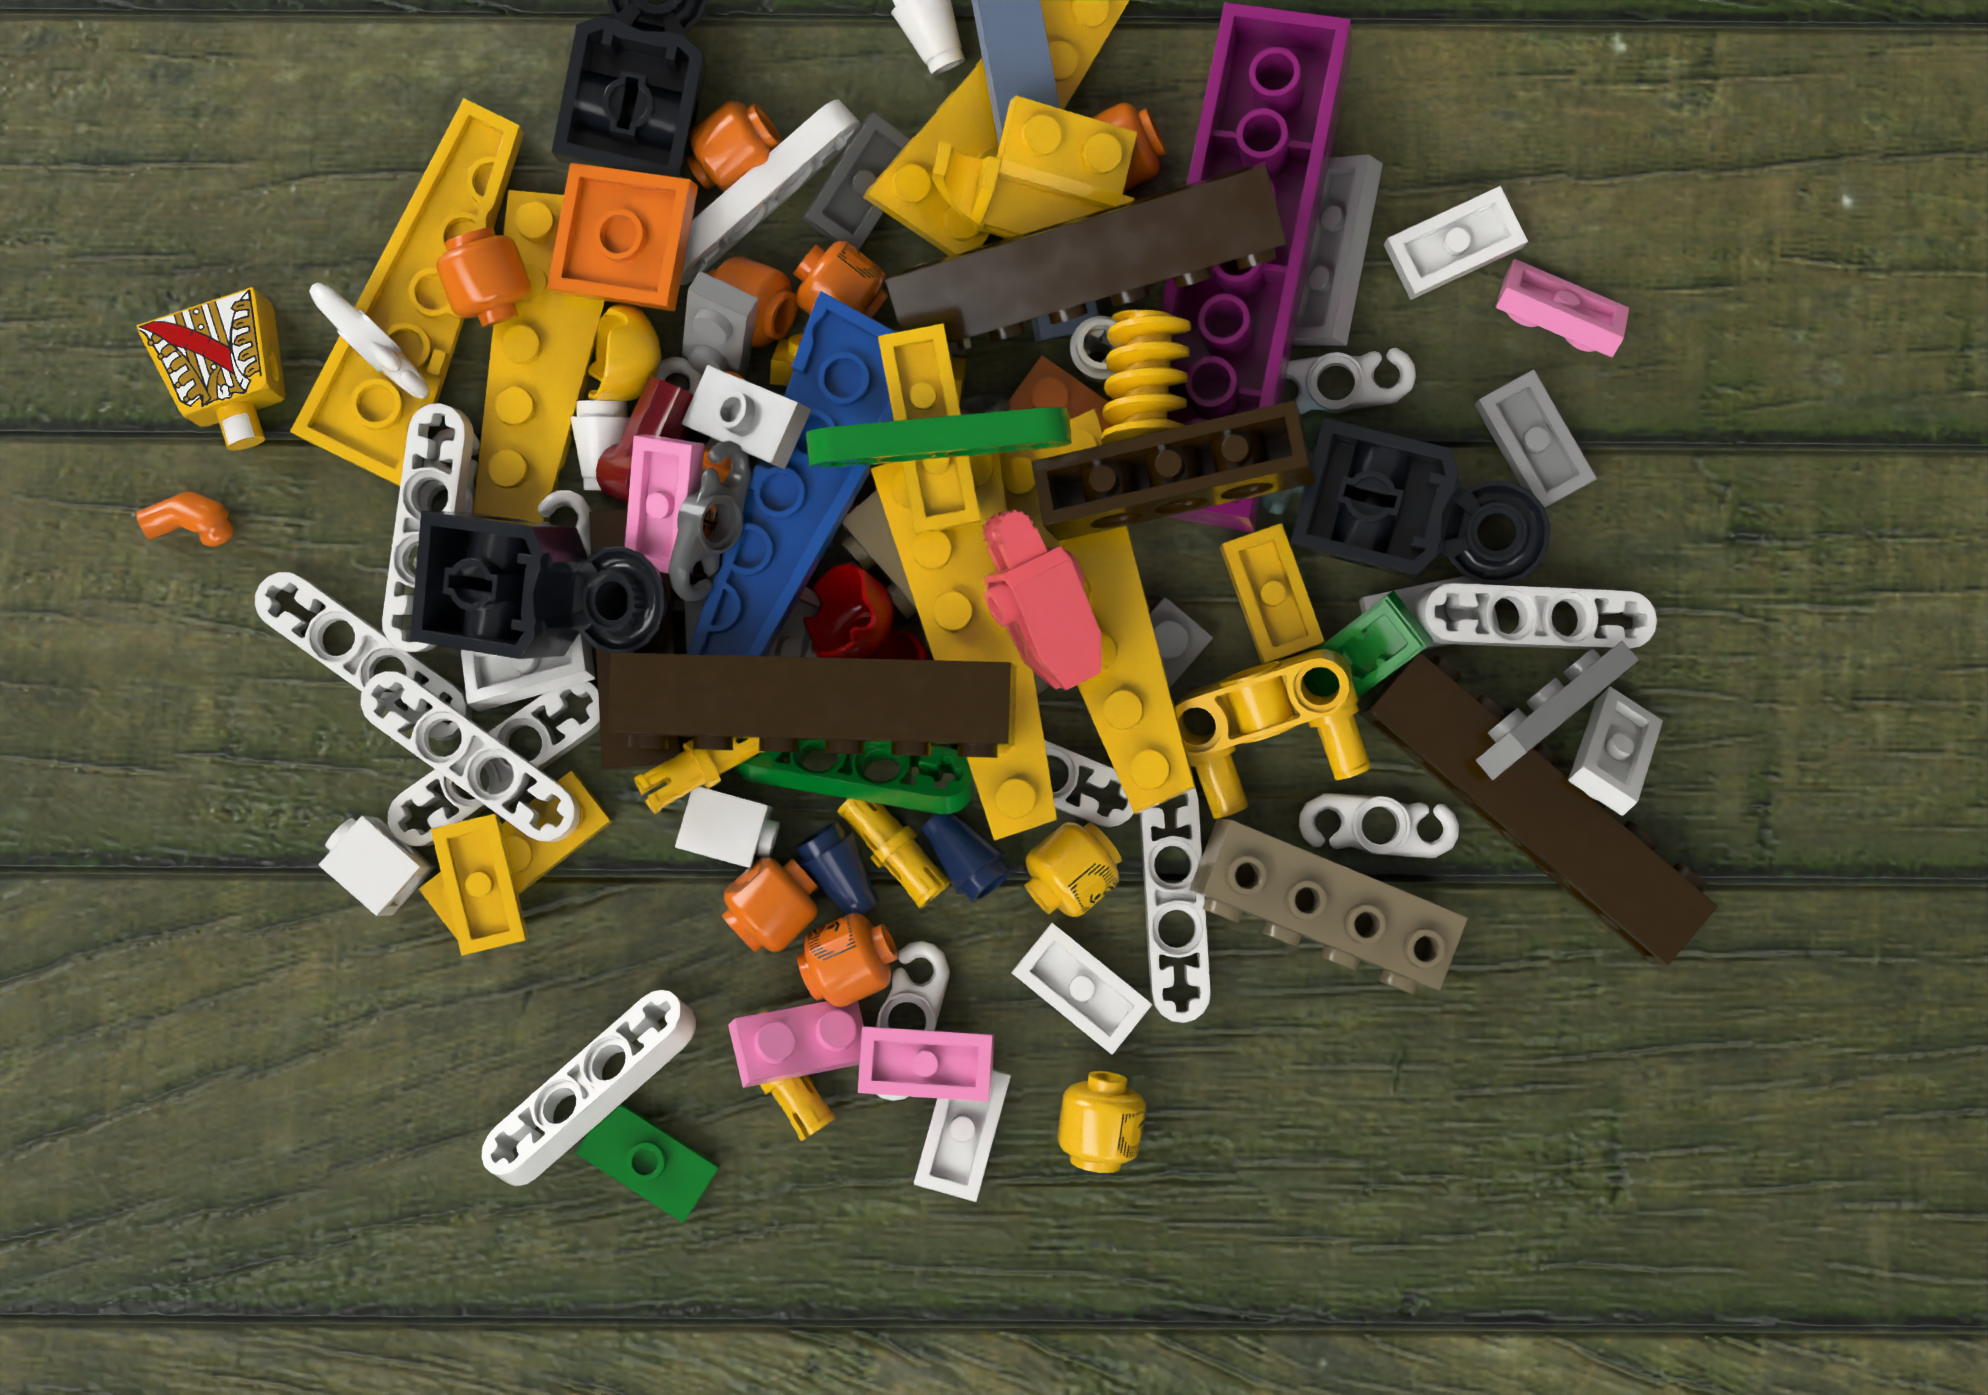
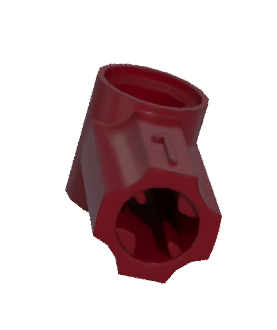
M649 376L620 442L607 448L598 459L596 479L605 494L628 503L634 436L648 434L685 441L690 428L681 423L692 401L693 394L659 378Z

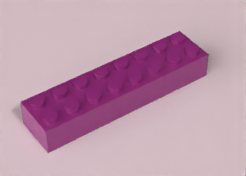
M1224 2L1186 185L1265 161L1285 233L1286 244L1274 248L1276 259L1260 265L1238 269L1237 261L1234 259L1211 266L1213 277L1195 284L1175 287L1173 278L1166 280L1160 311L1191 322L1190 331L1172 335V342L1189 347L1190 356L1170 361V367L1187 372L1188 382L1169 387V393L1187 400V407L1168 412L1167 419L1186 426L1281 403L1352 54L1351 19ZM1261 496L1168 516V518L1254 533Z

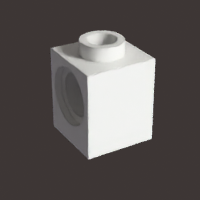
M698 787L690 793L675 848L751 868L759 857H771L780 822L770 820L773 811L771 806Z
M361 816L357 821L350 818L340 825L326 842L325 847L330 852L319 864L324 871L376 916L394 915L435 868L412 846L400 842L391 833L389 826L380 818Z

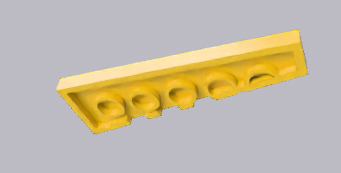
M1040 0L1060 109L1064 110L1130 0ZM982 58L863 196L864 199L948 256L981 247L989 236V233L975 230V225L958 214L943 198L932 179L940 141L952 144L955 150L976 158L985 159L989 155L997 157L999 144Z
M463 98L355 306L357 310L361 309L402 349L401 352L423 375L430 389L428 397L420 399L407 393L382 371L378 372L348 342L339 336L290 430L291 433L400 487L407 434L411 419L420 408L428 404L438 403L465 319L455 315L452 311L437 272L436 263L447 252L444 244L446 241L474 230L486 227L494 228L524 136L520 125Z
M508 190L503 235L512 238L517 245L531 283V292L526 299L515 304L519 316L493 325L473 513L543 523L550 520V516L543 517L539 514L538 506L547 495L558 491L559 473L565 466L573 437L571 435L572 424L570 417L576 416V401L584 398L589 380L588 368L595 348L598 322L604 315L608 302L556 294L547 288L564 195Z
M1092 409L1070 419L1072 443L1069 445L1048 449L998 453L1007 511L1010 512V510L1016 509V511H1023L1025 515L1029 514V519L1034 521L1032 526L1038 529L1045 547L1062 546L1064 550H1068L1073 554L1082 569L1085 579L1083 589L1101 631L1102 663L1101 673L1077 686L1133 813L1139 814L1196 787L1174 702L1171 698L1168 679L1157 644L1128 526L1058 541L1043 526L1031 461L1103 445L1101 442L1102 425L1095 409Z
M994 453L969 456L981 523L918 535L915 533L902 462L886 463L871 468V473L933 659L941 661L1011 662L1017 666L1014 746L998 745V758L966 757L993 839L996 841L1056 821L1057 817L1034 673L1022 660L1006 627L1000 626L993 618L984 596L986 591L984 576L996 571V568L986 549L988 543L983 541L984 535L981 532H983L984 528L982 525H985L986 518H991V514L997 513L998 515V512L1007 511L999 455Z

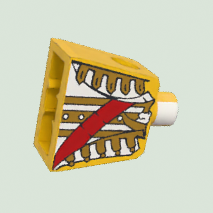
M251 287L136 325L139 335L177 408L186 419L200 427L219 423L228 450L248 449L265 441L257 410L281 403L285 400L286 396L275 312L272 303Z

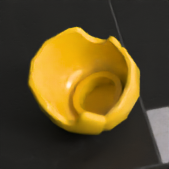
M618 304L611 306L598 322L595 341L596 361L589 366L588 373L590 376L598 379L601 384L598 390L589 391L588 398L590 400L603 401L634 400L641 396L649 376L657 377L662 358L659 338L649 318L642 310L633 305Z

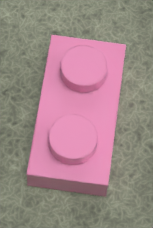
M1513 259L1503 279L1496 305L1497 309L1506 312L1511 319L1521 325L1542 327L1563 336L1569 344L1577 349L1586 352L1598 351L1612 358L1624 339L1629 307L1517 259Z
M648 434L636 435L633 440L625 547L642 553L659 572L669 574V563L678 532L677 518L680 507L689 494L701 488L704 444Z
M824 1001L735 1018L728 1025L743 1088L860 1065L861 1035L864 1024L858 1001L841 1008L834 1007L829 1002Z
M864 1026L862 1027L858 1093L989 1102L991 1101L995 1035Z

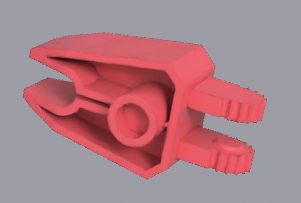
M1016 509L1010 510V512H998V515L997 513L991 514V518L985 519L986 523L982 525L984 529L981 534L984 535L983 541L988 543L986 549L996 571L984 576L986 591L984 592L985 601L996 622L1000 626L1006 627L1024 663L1055 690L1061 687L1064 690H1068L1101 673V631L1083 589L1085 579L1076 558L1071 552L1064 550L1062 546L1045 547L1038 529L1032 526L1034 521L1029 519V514L1025 515L1023 511H1016Z

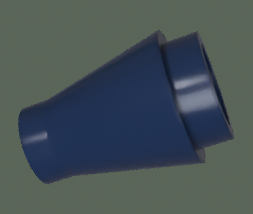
M956 812L952 814L936 813L921 828L922 833L930 841L957 895L965 893L972 903L980 901L993 892L1012 872L1011 868L1004 861L1007 854L960 818Z
M839 821L832 822L819 829L795 847L802 859L798 865L842 910L845 916L851 913L863 914L880 901V898L873 889L853 831L845 832Z

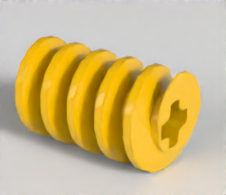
M1126 310L1113 314L1111 319L1117 323L1112 325L1107 331V339L1109 344L1116 349L1110 351L1106 356V366L1115 375L1108 377L1104 382V390L1106 395L1114 400L1108 402L1103 407L1102 413L1104 420L1113 426L1105 429L1101 434L1102 444L1185 426L1184 424L1167 419V413L1187 407V400L1169 393V387L1188 382L1187 372L1170 367V361L1190 356L1189 347L1172 342V335L1190 331L1191 322L1169 313L1155 310Z

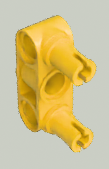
M1329 649L1312 650L1282 661H1272L1234 673L1221 681L1194 689L1182 696L1175 706L1190 767L1195 766L1213 819L1230 816L1248 807V802L1231 753L1236 750L1235 745L1267 739L1308 722L1310 727H1317L1335 780L1350 778L1364 773L1371 768L1353 715L1359 711L1357 706L1359 699L1352 682L1351 668L1343 656ZM1316 667L1328 668L1336 674L1340 687L1330 696L1320 697L1308 691L1304 684L1305 673ZM1196 707L1207 710L1215 720V732L1205 736L1195 735L1190 732L1184 724V711Z

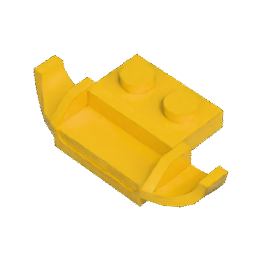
M1015 96L1009 103L997 157L989 155L985 159L976 158L955 150L952 144L940 141L932 179L943 198L958 214L975 225V230L1008 239L1134 201L1135 198L1123 195L1137 132Z

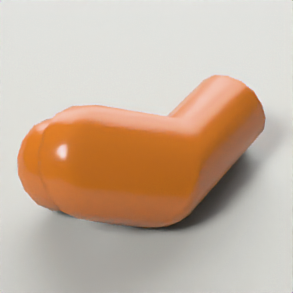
M195 492L180 493L136 512L137 521L149 540L183 527L191 532H198L200 540L205 546L216 547L230 540L234 533V527L227 519L229 512L224 505Z

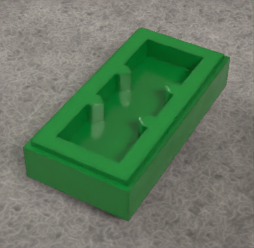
M1393 590L1317 649L1336 651L1346 659L1351 668L1352 682L1359 698L1428 647L1433 640ZM1312 668L1304 675V683L1314 695L1320 697L1330 696L1340 687L1336 674L1328 668Z
M623 1102L588 1132L575 1152L576 1155L682 1223L687 1220L721 1166Z

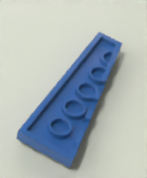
M820 291L795 355L791 366L793 373L784 397L812 410L785 470L764 460H760L759 466L755 465L751 475L750 490L743 508V527L740 537L735 545L722 555L721 569L713 579L712 591L707 595L686 654L767 656L871 472V468L875 465L811 468L808 463L806 432L826 427L894 421L878 336L897 332Z

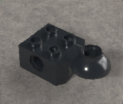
M607 0L613 14L612 16L606 17L603 15L576 25L551 152L560 163L569 165L570 163L685 178L688 164L687 158L691 149L689 134L690 129L696 124L707 65L704 54L684 34L701 19L708 0H668L660 5L651 4L645 0Z
M1323 418L1312 459L1316 483L1305 486L1290 541L1294 549L1415 580L1442 556L1449 558L1464 576L1487 585H1506L1524 579L1540 565L1549 547L1550 523L1543 504L1530 490L1511 481L1492 480L1463 489L1461 488L1459 473L1451 448ZM1490 518H1501L1512 526L1514 541L1507 549L1491 551L1485 548L1479 541L1477 536L1479 525Z
M421 511L410 641L515 659L565 656L580 633L594 648L608 654L610 652L632 653L647 645L663 625L668 607L666 586L659 570L640 552L624 546L604 547L588 557L576 527L471 512ZM625 589L629 600L627 611L623 605Z

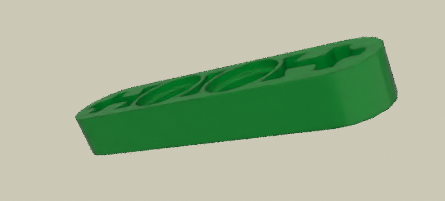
M1063 407L834 426L806 432L808 463L811 468H839L1061 447L1072 443L1069 409Z
M742 738L737 743H742L749 738ZM799 740V752H790V764H784L783 757L789 758V752H760L758 757H751L734 767L743 779L754 783L937 814H952L962 810L970 803L974 795V779L967 758L957 757V750L931 745V756L891 755V742H865V754H836L838 759L829 769L813 771L807 769L803 765V761L811 752L824 750L825 740ZM878 760H890L900 767L895 777L884 782H876L869 779L865 775V771L869 765ZM912 767H919V772H920V774H916V773H915V782H916V784H915V785H911V784H912V770H911V768H912ZM944 774H953L955 776V780L948 782L946 789L935 788V782H940Z

